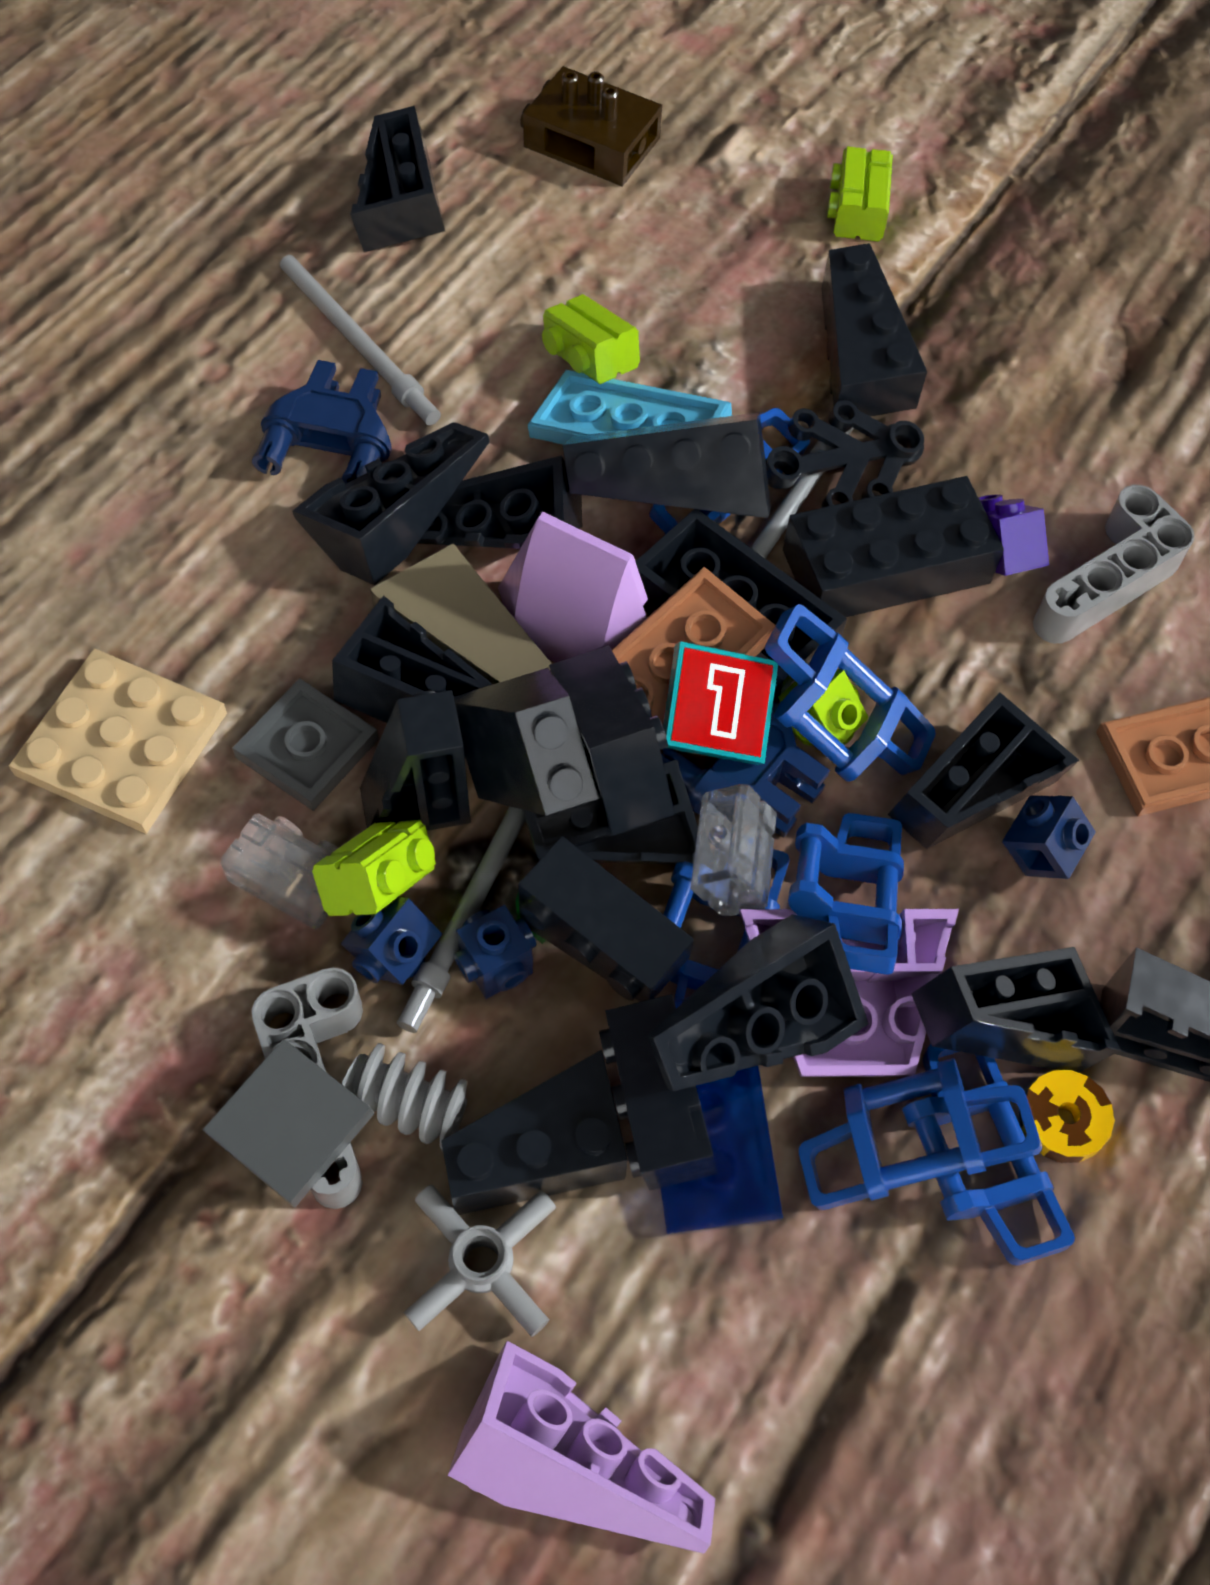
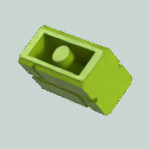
M847 146L843 150L841 164L833 163L830 189H835L837 192H830L827 218L835 219L833 233H835L836 237L855 239L856 236H860L861 240L877 242L883 239L890 205L893 160L891 151L872 149L870 152H867L866 148Z
M581 294L567 300L566 305L560 303L545 309L543 314V344L551 355L562 357L571 365L575 372H582L598 384H602L616 378L617 373L622 375L638 368L640 363L639 330L594 300Z
M421 820L400 821L397 824L395 822L374 823L332 852L331 856H326L313 865L312 873L324 911L329 916L350 915L353 912L355 915L377 914L434 870L436 865L435 852L429 840L426 827Z

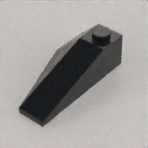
M452 422L407 444L405 447L406 454L393 461L382 463L377 459L365 465L366 474L346 484L341 478H338L324 485L292 511L293 515L341 571L376 585L409 556L490 443L489 435Z
M562 455L462 480L417 544H454L455 546L520 549L542 512L578 529L582 528V495L570 493L566 464Z
M792 914L750 940L647 1037L667 1089L677 1091L732 1077L738 1070L758 1065L771 1067L783 1064V1059L802 1054L815 1056L826 1053L869 1023L835 923Z

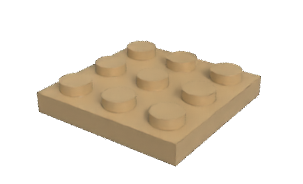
M94 648L9 764V767L16 777L147 834L226 716L227 711L224 703Z

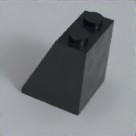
M548 668L454 697L464 755L479 799L545 816L599 799L570 697Z

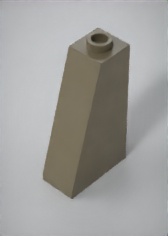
M454 544L370 588L373 608L384 595L394 603V611L410 624L417 622L427 630V638L443 651L450 649L492 684L545 668L550 670L549 665L551 662Z

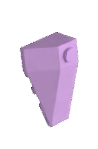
M506 1341L462 1430L448 1476L467 1485L473 1491L479 1492L507 1507L705 1553L711 1545L715 1498L658 1450L647 1448L641 1451L617 1429L622 1420L606 1407L598 1415L571 1392L576 1382L562 1370Z

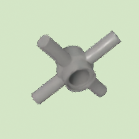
M433 1185L423 1189L415 1198V1202L452 1244L448 1258L450 1271L404 1311L405 1316L420 1331L465 1290L473 1293H488L492 1291L531 1337L535 1336L547 1325L549 1318L510 1275L513 1268L512 1247L556 1209L553 1201L545 1192L540 1190L498 1229L484 1225L469 1227ZM477 1247H488L498 1255L496 1264L486 1272H473L464 1264L468 1253Z

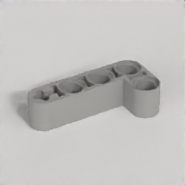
M1143 485L1125 487L1120 492L1105 524L1106 534L1116 545L1048 587L1033 620L1034 630L1037 635L1050 643L1067 642L1171 577L1178 570L1194 541V531L1189 523L1149 487Z
M333 967L289 981L261 993L254 1001L252 1020L265 1059L284 1038L326 1072L317 1043L347 1033L355 1028L361 1020L363 1008L357 984L352 975L343 969ZM343 994L348 996L347 1001L338 1008L328 1009L322 1006L323 1002L331 995ZM290 1013L294 1015L291 1023L284 1028L274 1029L269 1027L271 1020L279 1014ZM351 1142L335 1160L339 1170L340 1181L329 1185L326 1171L310 1189L316 1201L324 1207L332 1209L346 1207L354 1202L360 1194L363 1184L362 1174Z

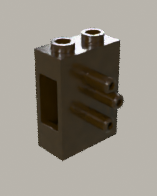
M562 66L551 80L545 82L542 91L532 103H528L523 109L520 125L523 128L524 147L623 187L660 139L662 104L604 82V76L599 72L585 75Z

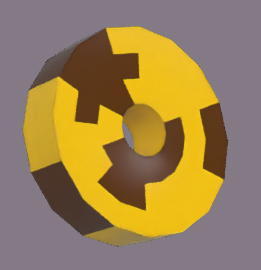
M1053 1070L1039 1076L1025 1092L1042 1143L1040 1153L1044 1157L1060 1163H1079L1094 1156L1110 1139L1115 1122L1112 1103L1103 1088L1089 1076L1073 1070ZM1058 1109H1066L1072 1113L1074 1123L1064 1122L1058 1114ZM1019 1110L1020 1126L1026 1137V1129Z

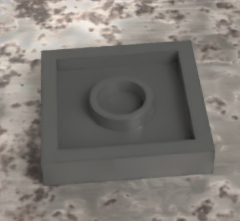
M299 678L232 749L238 760L314 811L375 745L379 737L376 728Z
M283 1038L203 1128V1131L295 1208L371 1119L374 1113L371 1107Z

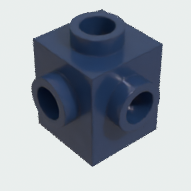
M1029 795L1002 843L1025 876L1069 879L1096 831L1073 796Z
M397 897L377 914L357 915L352 921V930L341 944L355 957L351 962L355 970L369 981L378 983L381 979L403 985L407 979L417 973L422 962H425V956L441 937L442 933L409 898Z
M505 905L493 911L482 910L473 914L463 923L460 929L456 930L459 951L453 954L455 962L468 983L475 980L485 999L500 991H507L516 987L533 974L532 949L537 946L534 935L523 918L514 920Z

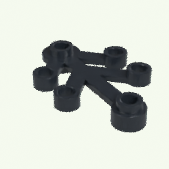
M847 400L838 401L828 415L829 424L818 419V416L810 409H798L788 423V430L791 436L800 441H806L813 437L834 449L800 456L798 452L790 447L780 446L774 448L765 460L768 485L775 489H786L793 486L801 476L845 467L836 487L831 489L823 499L821 508L833 506L832 500H837L841 504L853 501L852 495L867 463L885 458L877 479L871 480L863 490L862 499L873 497L872 491H877L881 495L893 492L892 486L901 467L914 464L923 454L924 435L921 429L910 421H898L887 426L859 411L855 404ZM838 413L845 414L849 420L843 419ZM798 421L805 422L809 428L802 427ZM853 427L873 440L861 442L844 432L850 431ZM776 469L781 470L784 474L779 473Z

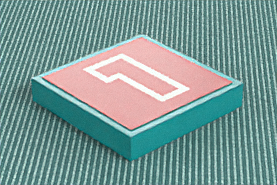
M680 641L676 643L663 722L668 747L666 748L754 765L765 764L778 664L774 660Z

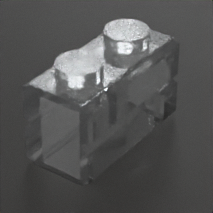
M738 784L706 792L702 796L690 889L703 901H708V905L721 916L737 915L740 909H765L768 906L774 847L772 835L775 833L777 813L765 801H760L761 797L749 785Z
M259 813L254 814L241 831L239 839L236 838L221 858L220 863L227 880L311 928L319 929L328 917V914L323 909L312 873L313 865L326 856H331L332 852L338 849V847L325 840H321L316 845L303 838L301 830L284 817L277 816L272 821Z

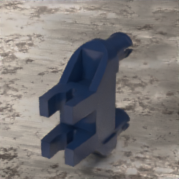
M318 360L306 385L280 397L266 410L261 421L264 435L256 453L253 455V466L258 471L267 474L272 462L270 474L277 475L281 472L289 447L298 445L351 456L346 470L341 477L346 484L366 474V464L377 459L381 462L386 461L390 456L392 446L388 433L376 412L381 398L380 389H375L379 379L378 371L360 368L350 392L345 393L339 391V382L332 380L336 372V364Z
M773 700L765 764L754 765L720 758L712 768L702 770L674 749L664 748L663 753L666 756L664 757L661 754L663 764L677 760L694 812L702 816L717 818L750 816L783 838L796 824L797 818L794 816L800 810L801 804L776 787V784L779 782L813 804L823 792L826 785L823 781L828 777L830 770L796 746L792 726L786 728L774 718V713L779 705V702Z

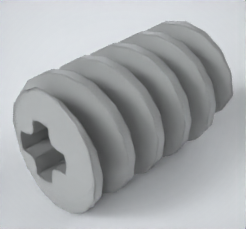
M378 1043L369 1055L359 1054L349 1067L342 1085L371 1107L373 1113L377 1111V1120L380 1124L388 1126L398 1119V1129L404 1135H410L419 1127V1139L425 1144H431L440 1135V1148L443 1151L441 1140L457 1132L467 1105V1080L462 1078L451 1091L446 1090L447 1071L439 1070L433 1079L428 1082L424 1080L426 1062L419 1061L410 1073L404 1071L406 1054L403 1052H398L392 1061L386 1064L383 1062L385 1045L382 1043Z

